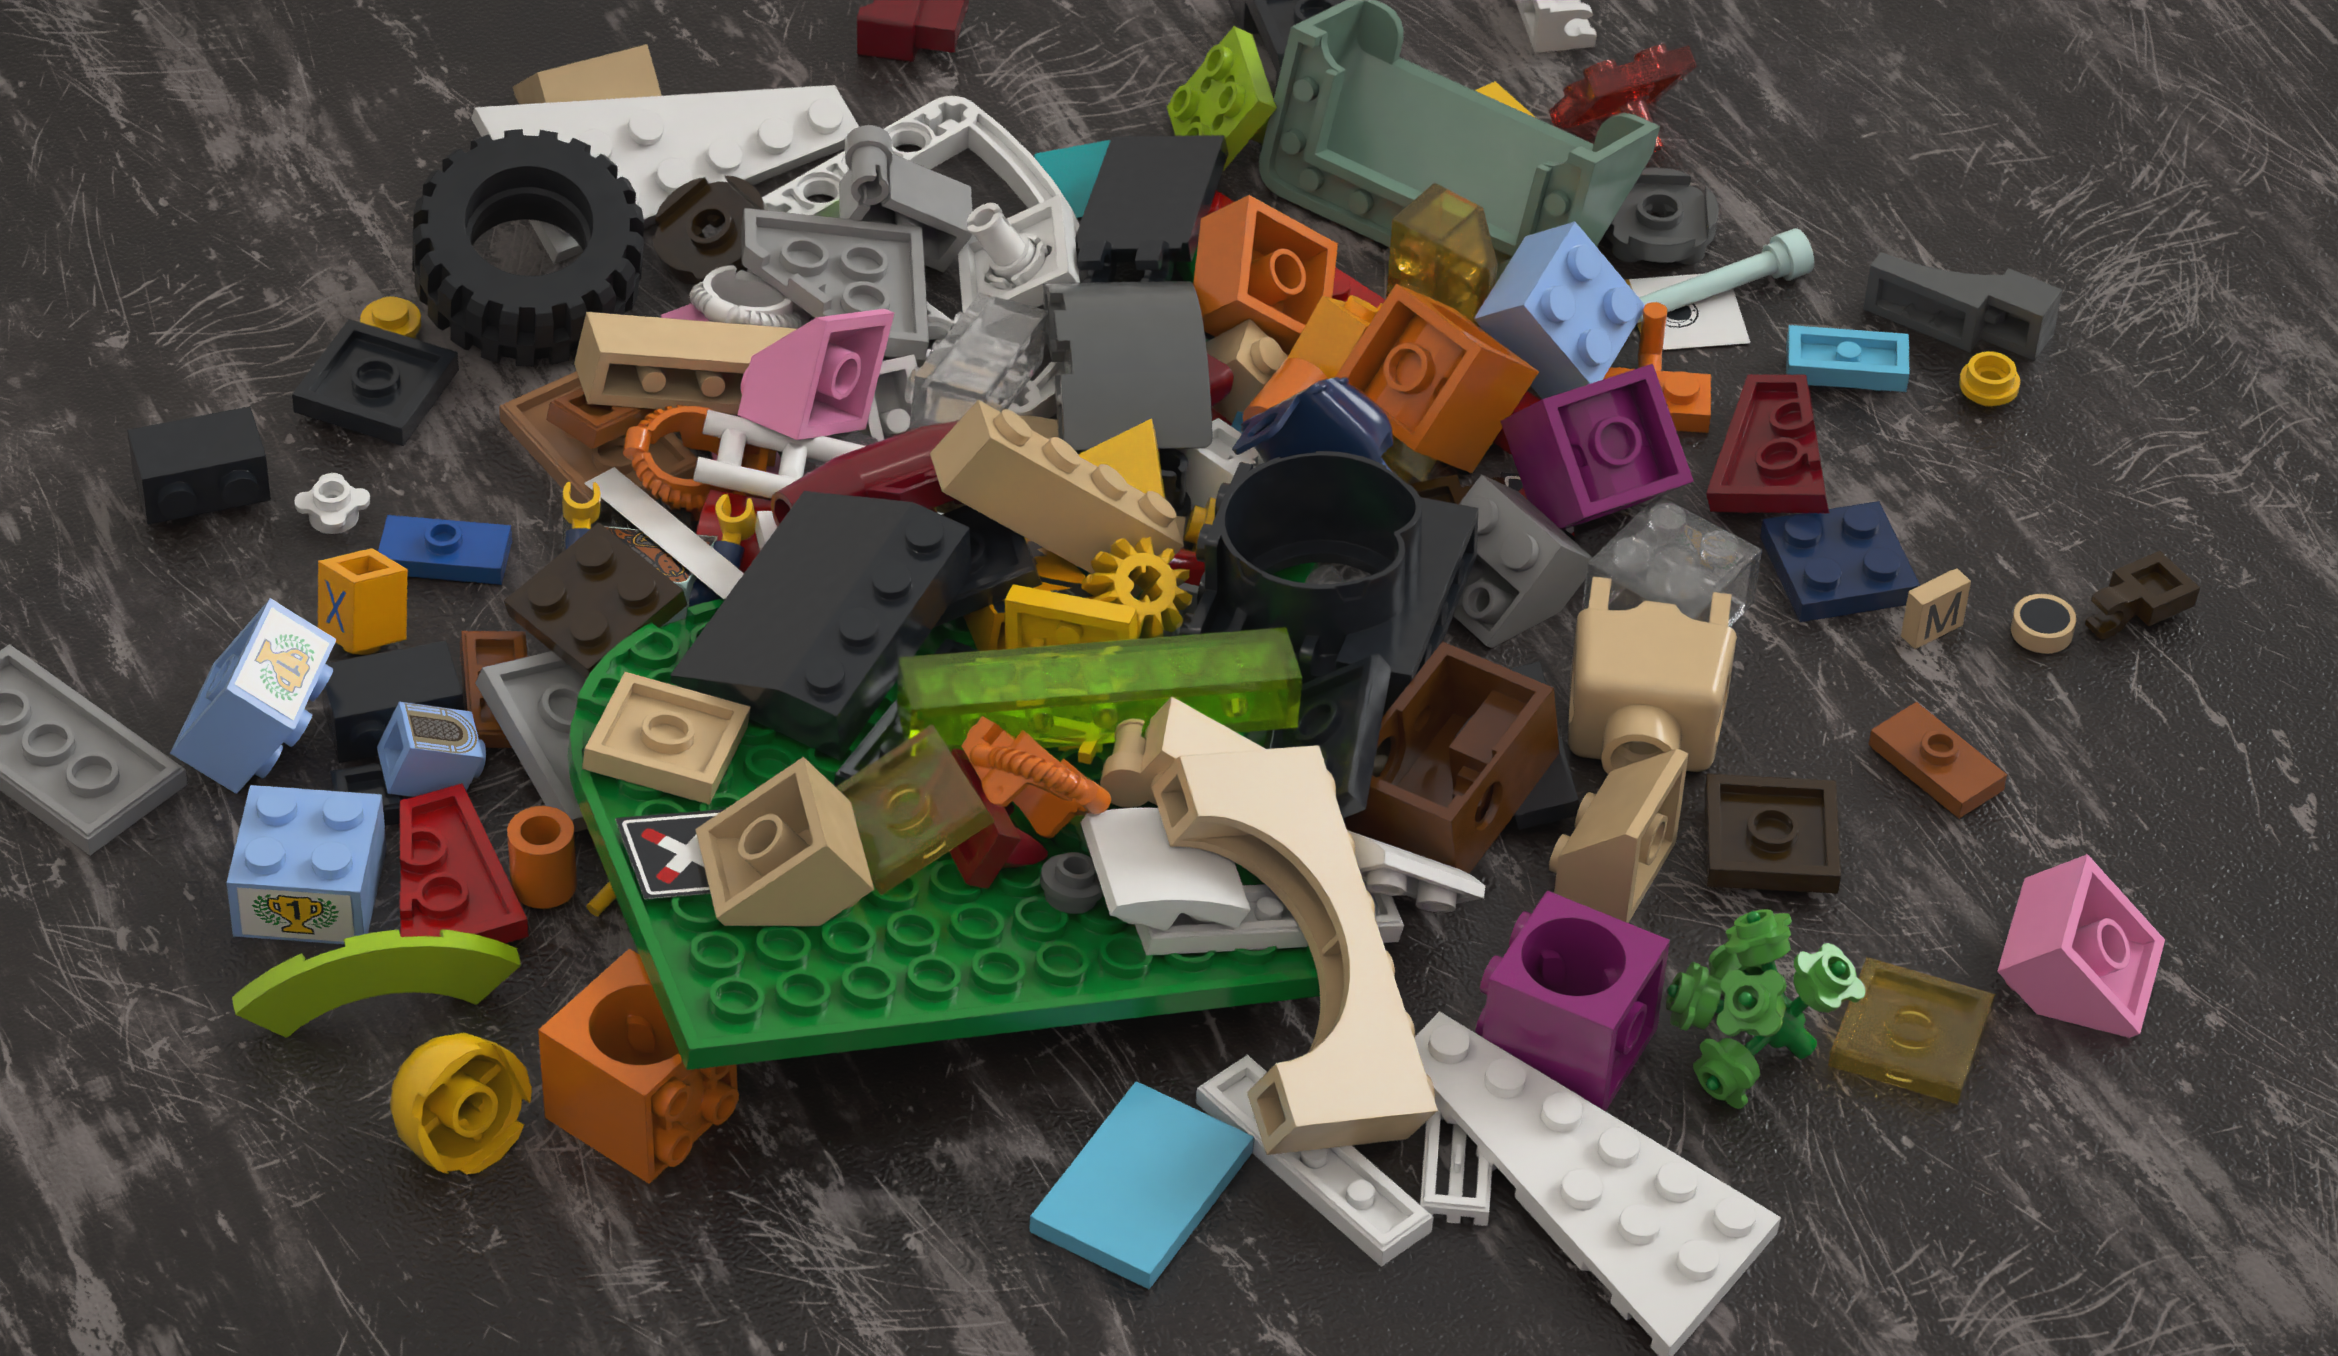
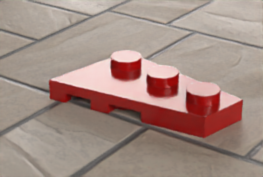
M463 783L401 800L400 936L439 937L441 930H452L476 934L502 943H509L529 937L527 917Z

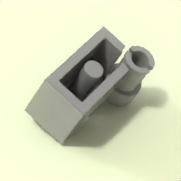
M864 125L853 129L847 134L845 139V161L849 170L839 182L840 218L922 227L924 265L944 273L972 236L967 229L968 225L966 223L969 215L972 213L971 186L893 154L891 137L881 127Z

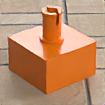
M1250 195L1201 218L1193 285L1199 299L1204 331L1217 337L1240 323L1251 319L1268 337H1271L1279 344L1284 353L1289 355L1322 296L1332 298L1338 243Z

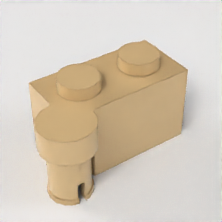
M1171 697L1150 719V724L1145 730L1144 738L1141 736L1144 720L1128 719L1118 724L1115 729L1113 753L1106 759L1103 765L1100 786L1109 792L1111 803L1117 806L1132 808L1142 806L1148 801L1157 805L1152 786L1178 756L1262 750L1265 748Z

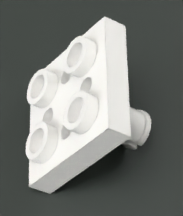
M1061 194L1007 219L999 205L995 203L983 204L969 215L966 223L968 225L967 229L972 236L958 253L963 320L975 335L996 325L1005 324L1014 317L1044 304L1043 284L1080 283L1072 209Z

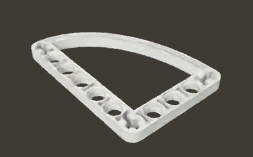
M943 96L935 99L884 128L891 137L893 154L930 170L969 148L1010 186L1027 208H1031L1059 194L1062 195L1055 182L1031 153L1002 125L972 101L964 97ZM907 144L922 147L917 152H902L895 148ZM845 151L762 197L768 211L840 218L839 182L849 170L845 161ZM820 194L835 198L830 202L824 203L807 200L809 196ZM1072 210L1074 234L1076 236L1080 224ZM1078 269L1080 283H1083L1088 270ZM927 302L929 340H941L947 345L941 349H927L925 360H916L918 372L960 404L973 406L977 400H980L999 412L1007 409L1020 416L1031 415L1051 418L1057 413L1055 375L1066 374L1064 362L1051 361L1034 381H1031ZM977 370L986 373L988 376L981 380L971 381L963 379L958 375L963 371Z

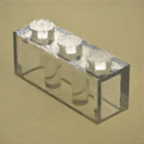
M980 292L965 312L959 311L955 315L950 331L944 339H937L933 343L929 357L921 368L915 367L911 371L905 389V401L912 404L909 429L960 420L977 400L999 412L1008 409L1043 362L1048 310Z

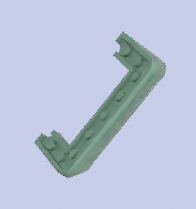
M1346 0L1291 27L1274 96L1277 109L1269 117L1259 157V172L1267 188L1277 196L1487 293L1491 292L1525 236L1576 222L1597 247L1653 154L1660 126L1636 115L1621 113L1607 119L1601 124L1593 144L1399 57L1404 36L1401 19L1392 8L1380 1Z

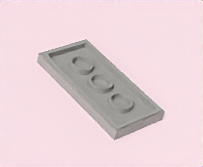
M10 644L0 650V791L91 856L187 785L186 769Z

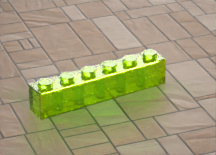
M1286 628L899 657L897 711L909 759L949 756L954 748L963 750L961 745L966 740L969 730L978 723L982 716L996 723L1015 738L1024 730L1043 748L1077 746L1089 741H1097V744L1114 743L1115 729L1118 724L1128 719L1144 720L1141 734L1144 738L1145 730L1150 724V719L1171 697L1236 733L1298 727L1302 675Z

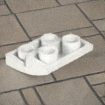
M1123 808L1106 810L1101 814L1087 813L1081 821L1084 836L1110 916L1117 917L1129 924L1139 923L1168 931L1180 913L1187 914L1199 921L1209 920L1238 928L1251 911L1235 863L1216 853L1198 848L1170 847L1158 808Z
M1349 831L1355 843V858L1362 879L1366 881V889L1368 891L1382 895H1407L1416 898V906L1418 908L1441 913L1455 911L1457 903L1484 899L1485 885L1472 875L1449 865Z

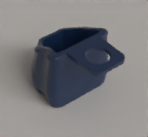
M1334 377L1318 381L1296 395L1244 421L1241 424V431L1243 433L1232 450L1236 455H1239L1255 447L1264 463L1278 457L1284 458L1298 454L1315 453L1316 451H1333L1362 456L1382 464V454L1394 442L1392 426L1385 412L1371 399L1351 386L1348 378Z

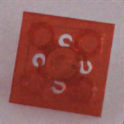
M1660 44L1633 56L1634 62L1617 66L1615 59H1609L1586 68L1582 72L1584 79L1563 89L1565 96L1548 111L1553 125L1565 130L1621 113L1633 114L1654 123L1647 105L1657 102L1697 67L1689 45L1668 51L1665 44ZM1659 135L1653 153L1664 147Z

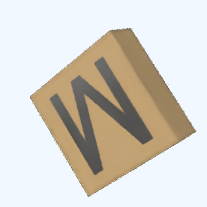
M1956 568L1908 592L1901 637L1914 649H1917L1963 626L1971 581Z

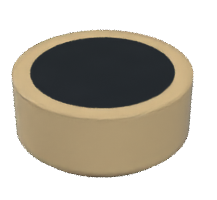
M2049 594L2029 595L2021 599L2014 608L2011 633L2018 644L2030 651L2044 654L2056 653L2068 647L2072 642L2076 625V614L2073 608L2059 597Z

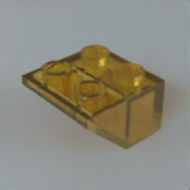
M1433 183L1392 219L1386 298L1394 286L1399 284L1454 308L1480 327L1474 320V317L1495 286L1497 274V260L1484 208L1437 183Z

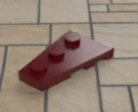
M1747 375L1706 492L1710 512L1829 513L1806 375Z

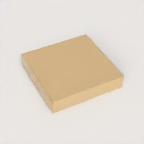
M624 672L585 747L582 769L710 805L748 727L751 707Z

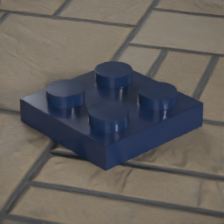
M1880 501L1829 509V513H1800L1763 519L1760 538L1799 622L1904 606L1907 603L1908 592L1920 586Z

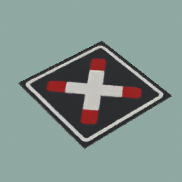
M725 809L615 818L644 899L711 894L695 829Z

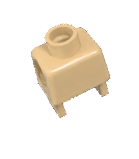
M1593 577L1589 607L1578 614L1569 695L1568 745L1570 750L1575 755L1583 758L1601 760L1602 767L1607 774L1618 768L1674 749L1689 753L1686 771L1702 772L1709 769L1715 759L1725 713L1737 639L1736 632L1728 626L1732 594L1713 592L1709 622L1707 623L1689 618L1681 613L1675 604L1644 601L1639 606L1629 610H1608L1612 579Z

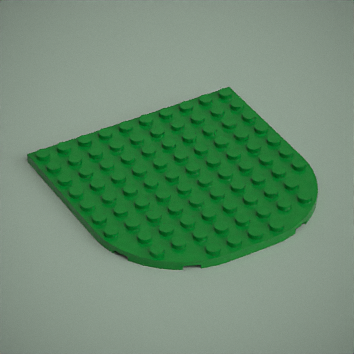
M725 599L688 607L686 618L669 623L661 628H658L653 623H649L632 633L601 659L589 674L578 694L576 710L570 727L567 755L570 781L585 823L686 1070L1320 996L1318 974L1309 945L1296 948L1269 946L1266 949L1259 950L1241 948L1235 949V951L1215 952L1216 950L1203 953L1146 955L1135 924H1129L1117 917L1110 916L1104 896L1097 901L1094 908L1084 913L1071 914L1055 909L1045 899L1044 890L1040 884L1042 866L1048 859L1056 855L1065 854V852L1060 850L1050 838H1044L1036 833L1030 821L1013 801L1014 812L1009 816L1015 827L1042 844L1048 851V857L1034 865L1016 868L1002 867L988 889L966 884L930 816L922 796L954 748L963 750L961 745L965 741V729L970 719L892 816L847 798L851 801L874 890L861 898L855 905L841 911L822 925L724 926L716 918L711 894L644 899L615 818L726 809L802 757L807 759L827 780L834 784L835 773L946 638L977 649L963 616L932 629L841 761L749 719L744 736L710 805L584 770L582 765L585 747L624 672L677 686L671 683V673ZM1178 688L1179 701L1188 705V698ZM1159 709L1116 717L1120 722L1128 719L1144 720L1141 734L1144 738L1145 730L1150 724V719ZM1235 863L1242 885L1265 884L1250 871Z

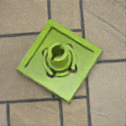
M1235 26L1219 44L1209 50L1202 65L1185 85L1180 86L1174 92L1170 103L1166 106L1175 136L1225 135L1228 157L1223 171L1250 139L1263 145L1269 117L1277 109L1252 34Z

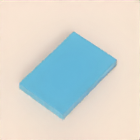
M1135 1081L1030 1216V1232L1150 1289L1252 1154L1254 1136Z

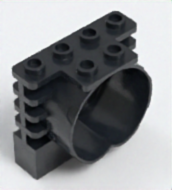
M1316 451L1315 453L1298 454L1284 458L1278 457L1253 468V464L1240 462L1231 483L1223 482L1218 490L1215 503V519L1212 525L1203 524L1199 533L1196 559L1199 562L1205 563V572L1201 577L1198 588L1197 609L1194 614H1185L1178 640L1179 650L1187 652V672L1201 676L1207 664L1224 667V679L1239 683L1244 671L1261 674L1262 688L1276 690L1281 678L1298 681L1299 685L1371 655L1379 654L1391 667L1383 712L1384 716L1444 640L1477 557L1478 508L1422 498L1411 485H1407L1399 476L1388 470L1385 465L1349 453ZM1325 562L1351 566L1365 571L1371 576L1345 583L1306 584L1273 576V574L1300 564Z

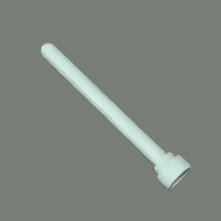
M1794 228L1773 236L1770 239V244L1765 245L1760 254L1639 298L1645 305L1651 302L1661 303L1670 312L1768 275L1775 279L1784 277L1785 280L1789 281L1813 271V251L1805 234L1801 230ZM1642 314V316L1640 317V319L1638 320L1637 323L1642 322L1643 314Z

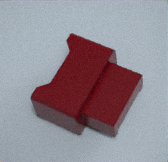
M874 0L873 3L861 7L857 15V55L914 62L918 48L955 53L964 16L968 11V0Z

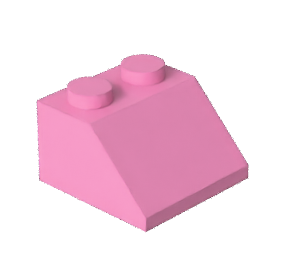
M887 309L816 317L751 356L749 367L744 372L741 380L742 398L737 415L796 440L866 429L894 312Z
M2086 854L2024 878L1997 972L2004 978L2006 984L2013 991L2017 992L2038 1015L2131 1038L2141 1033L2165 939L2092 858Z

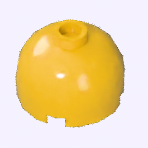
M459 1033L432 1038L411 1053L401 1065L393 1082L390 1109L398 1137L423 1162L437 1171L449 1174L448 1171L460 1170L469 1175L479 1173L502 1159L518 1140L524 1124L517 1120L522 1107V1099L531 1103L532 1087L526 1067L511 1051L495 1042L467 1033Z

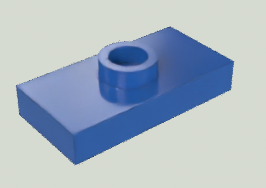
M387 515L378 552L408 569L407 577L502 585L512 544L511 525Z

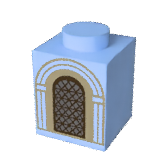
M398 703L377 745L388 794L415 797L463 783L467 791L473 778H478L481 775L486 760L485 743L478 738L472 712L413 703Z

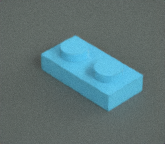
M1789 325L1786 341V375H1806L1808 385L1907 392L1910 375L1909 334Z

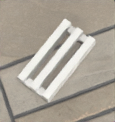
M1438 1110L1426 1121L1420 1205L1432 1216L1433 1214L1447 1215L1446 1222L1460 1223L1461 1216L1474 1217V1225L1488 1226L1492 1168L1479 1152L1476 1198L1462 1197L1466 1133L1458 1124H1453L1448 1195L1435 1194L1440 1119H1443L1441 1112Z

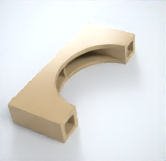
M1319 745L1178 756L1152 786L1170 847L1198 848L1216 853L1241 865L1265 883L1283 902L1299 925L1309 945L1318 974L1320 1015L1316 1035L1310 1050L1302 1057L1276 1063L1247 1092L1266 1155L1408 1139L1438 1111L1435 1103V1089L1431 1078L1425 1073L1415 1042L1414 1024L1411 1016L1405 1011L1395 981L1394 962L1391 955L1385 950L1375 919L1374 901L1371 894L1365 888L1355 858L1354 839L1351 833L1346 830L1336 799L1335 781L1332 774L1326 769Z

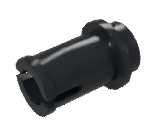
M1160 449V466L1165 499L1174 508L1176 516L1186 518L1191 511V498L1186 492L1188 459L1179 450Z

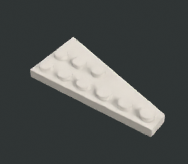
M835 85L475 107L471 118L481 137L490 134L492 140L504 138L505 130L523 129V135L539 136V131L545 130L557 132L558 140L570 143L572 138H576L591 145L590 155L595 158L600 154L606 155L618 166L617 178L623 176L630 181L636 192V204L642 208L644 228L656 224L655 217L664 200L677 188L691 180L706 177L708 183L717 181L727 182L724 177L725 175L736 176L749 182L751 185H755L845 149L847 134L859 127ZM529 220L553 264L583 253L577 241L564 230L549 223Z
M1440 1011L1415 1037L1425 1073L1429 1075L1433 1082L1435 1103L1443 1119L1447 1123L1458 1124L1477 1145L1476 1155L1479 1157L1480 1152L1489 1162L1492 1171L1498 1168L1516 1188L1515 1198L1581 1271H1591L1611 1292L1610 1303L1627 1321L1633 1317L1652 1338L1651 1348L1658 1356L1675 1355L1777 1235L1781 1220L1780 1216Z

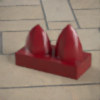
M954 748L922 796V800L965 883L988 889L1002 867L1016 868L1034 865L1048 857V851L1033 837L1014 826L1009 817L1015 808L1012 802L1006 807H999L988 800L984 793L982 782L964 750Z

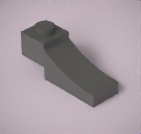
M1880 252L1870 265L1863 309L1967 352H1971L1981 339L2035 361L2055 333L2063 290L2010 268L2007 269L2004 275L1960 273L1923 266Z

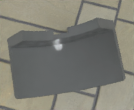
M1192 282L1043 284L1045 345L1049 348L1051 361L1064 362L1066 374L1055 375L1058 438L1067 442L1077 454H1080L1152 418L1158 449H1201L1211 445L1213 434L1207 348L1199 299Z

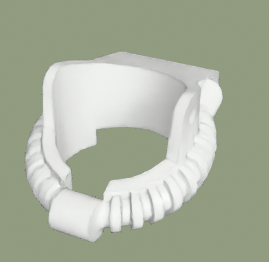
M734 265L716 268L705 276L703 282L694 285L690 291L691 303L710 322L798 329L810 322L809 318L812 316L749 269H747V272L740 270L736 273L737 269Z

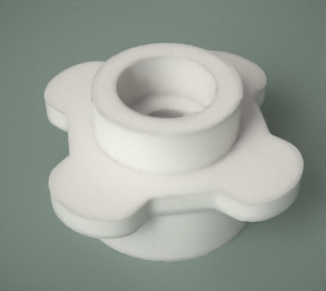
M338 473L322 475L310 491L301 492L295 497L296 510L302 514L308 513L309 522L312 527L327 534H338L351 529L358 521V510H364L370 504V495L367 490L363 488L355 489Z

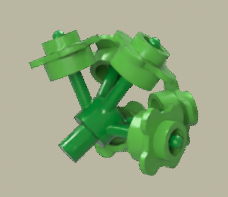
M1768 909L1751 911L1734 921L1735 926L1726 931L1727 939L1730 941L1716 948L1709 957L1710 973L1707 967L1692 962L1686 973H1677L1672 984L1667 989L1666 1009L1672 1011L1671 1025L1679 1026V1029L1687 1031L1690 1026L1705 1029L1711 1022L1714 1014L1717 1013L1719 1014L1717 1016V1025L1724 1034L1736 1036L1741 1031H1744L1747 1034L1755 1035L1745 1045L1731 1038H1723L1719 1042L1713 1039H1705L1700 1044L1702 1057L1693 1063V1069L1705 1091L1718 1100H1726L1729 1105L1737 1109L1743 1108L1748 1103L1745 1094L1746 1090L1750 1089L1760 1077V1069L1754 1056L1767 1044L1773 1048L1785 1046L1798 1059L1808 1057L1815 1050L1817 1040L1804 1028L1805 1015L1803 1011L1807 1007H1811L1819 1012L1828 1013L1835 1011L1843 1001L1850 1000L1857 1003L1865 996V986L1856 977V971L1851 961L1837 946L1825 943L1814 954L1802 951L1794 958V968L1796 970L1794 986L1799 996L1792 1002L1784 994L1786 981L1778 973L1775 960L1783 957L1791 950L1788 939L1791 932L1787 926L1792 923V920L1787 913L1774 915L1773 911ZM1721 994L1725 997L1724 1001L1720 1000Z

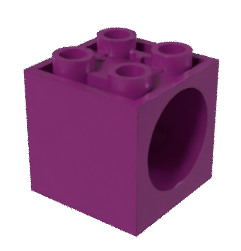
M1653 364L1542 399L1500 421L1528 501L1561 530L1649 502L1694 482Z
M1547 890L1532 913L1524 911L1517 919L1511 933L1509 949L1503 957L1494 955L1488 963L1480 984V992L1487 995V1000L1479 1016L1475 1033L1606 1111L1658 1028L1670 940Z

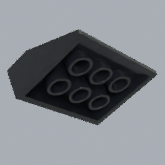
M803 491L670 675L671 683L685 689L750 706L749 719L841 761L971 575L970 527L914 502Z

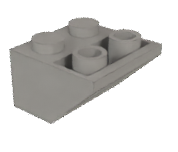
M1481 474L1459 504L1478 508L1477 557L1453 616L1486 646L1494 648L1561 612L1598 562L1521 493Z

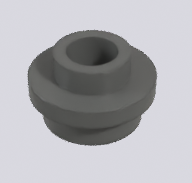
M1069 852L1056 855L1048 859L1042 866L1040 884L1044 890L1045 899L1052 907L1059 911L1071 914L1084 913L1094 908L1097 901L1104 896L1093 860L1085 854Z

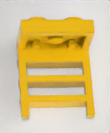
M1013 584L1005 598L1006 651L965 729V740L969 730L983 716L1000 727L1005 728L1006 732L1015 738L1024 730L1037 743H1039L1040 737L1058 742L1059 751L1066 752L1071 749L1080 748L1078 751V762L1091 764L1096 752L1101 753L1103 750L1102 740L1105 734H1111L1114 715L1117 709L1122 710L1125 705L1128 686H1134L1137 680V608ZM1044 687L1056 690L1058 694L1055 695L1030 689ZM1091 700L1099 701L1102 703L1091 702ZM1001 704L1003 705V710H999ZM1043 712L1049 714V719L1033 716ZM1073 720L1081 722L1082 726L1072 724Z

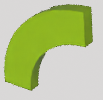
M399 930L373 932L345 938V947L305 960L303 954L294 956L251 981L232 997L235 1015L287 1038L309 1021L330 1010L351 1002L379 995L432 993L462 999L477 1005L521 966L517 948L476 934L441 930L439 937H401Z

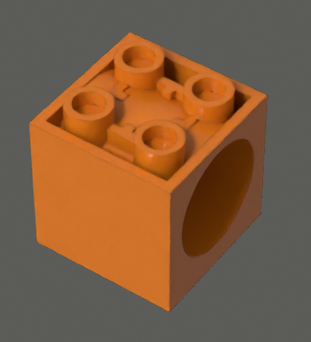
M1396 284L1335 377L1348 378L1351 386L1376 403L1387 415L1392 426V434L1413 451L1473 473L1503 428L1500 421L1512 414L1539 371L1454 308Z
M630 948L538 1030L545 1118L648 1184L668 1166L675 1167L679 1165L689 1154L693 1143L713 1124L720 1125L731 1116L738 1103L737 1064L686 1070L640 955Z

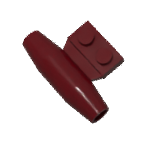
M959 420L920 426L831 459L773 494L771 498V511L776 526H779L803 491L914 502L936 513V507L951 501H953V504H963L942 492L930 456L932 450Z

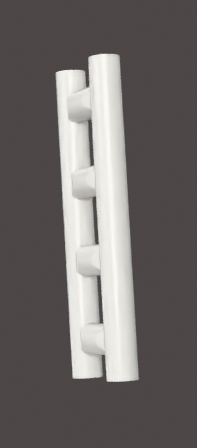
M708 410L702 434L721 438L717 461L698 457L693 481L771 499L774 493L803 477L806 458L828 462L837 456L865 446L825 436L796 440L743 417ZM745 444L782 452L778 475L742 467Z

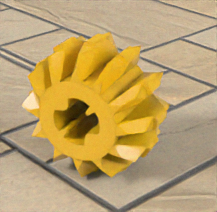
M1151 537L1141 538L1134 548L1126 538H1121L1111 545L1110 553L1099 552L1091 560V566L1095 573L1088 574L1083 579L1081 587L1086 592L1095 596L1093 600L1137 608V641L1139 636H1141L1148 646L1155 645L1163 639V630L1174 632L1182 625L1183 618L1179 610H1185L1191 604L1193 597L1178 587L1189 578L1190 570L1181 568L1172 570L1168 565L1174 558V548H1166L1158 556L1154 555ZM1135 584L1144 591L1140 595L1139 600L1135 599L1130 593Z

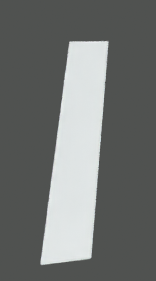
M615 467L584 483L593 490V482H596L600 488L603 500L722 599H726L744 574Z

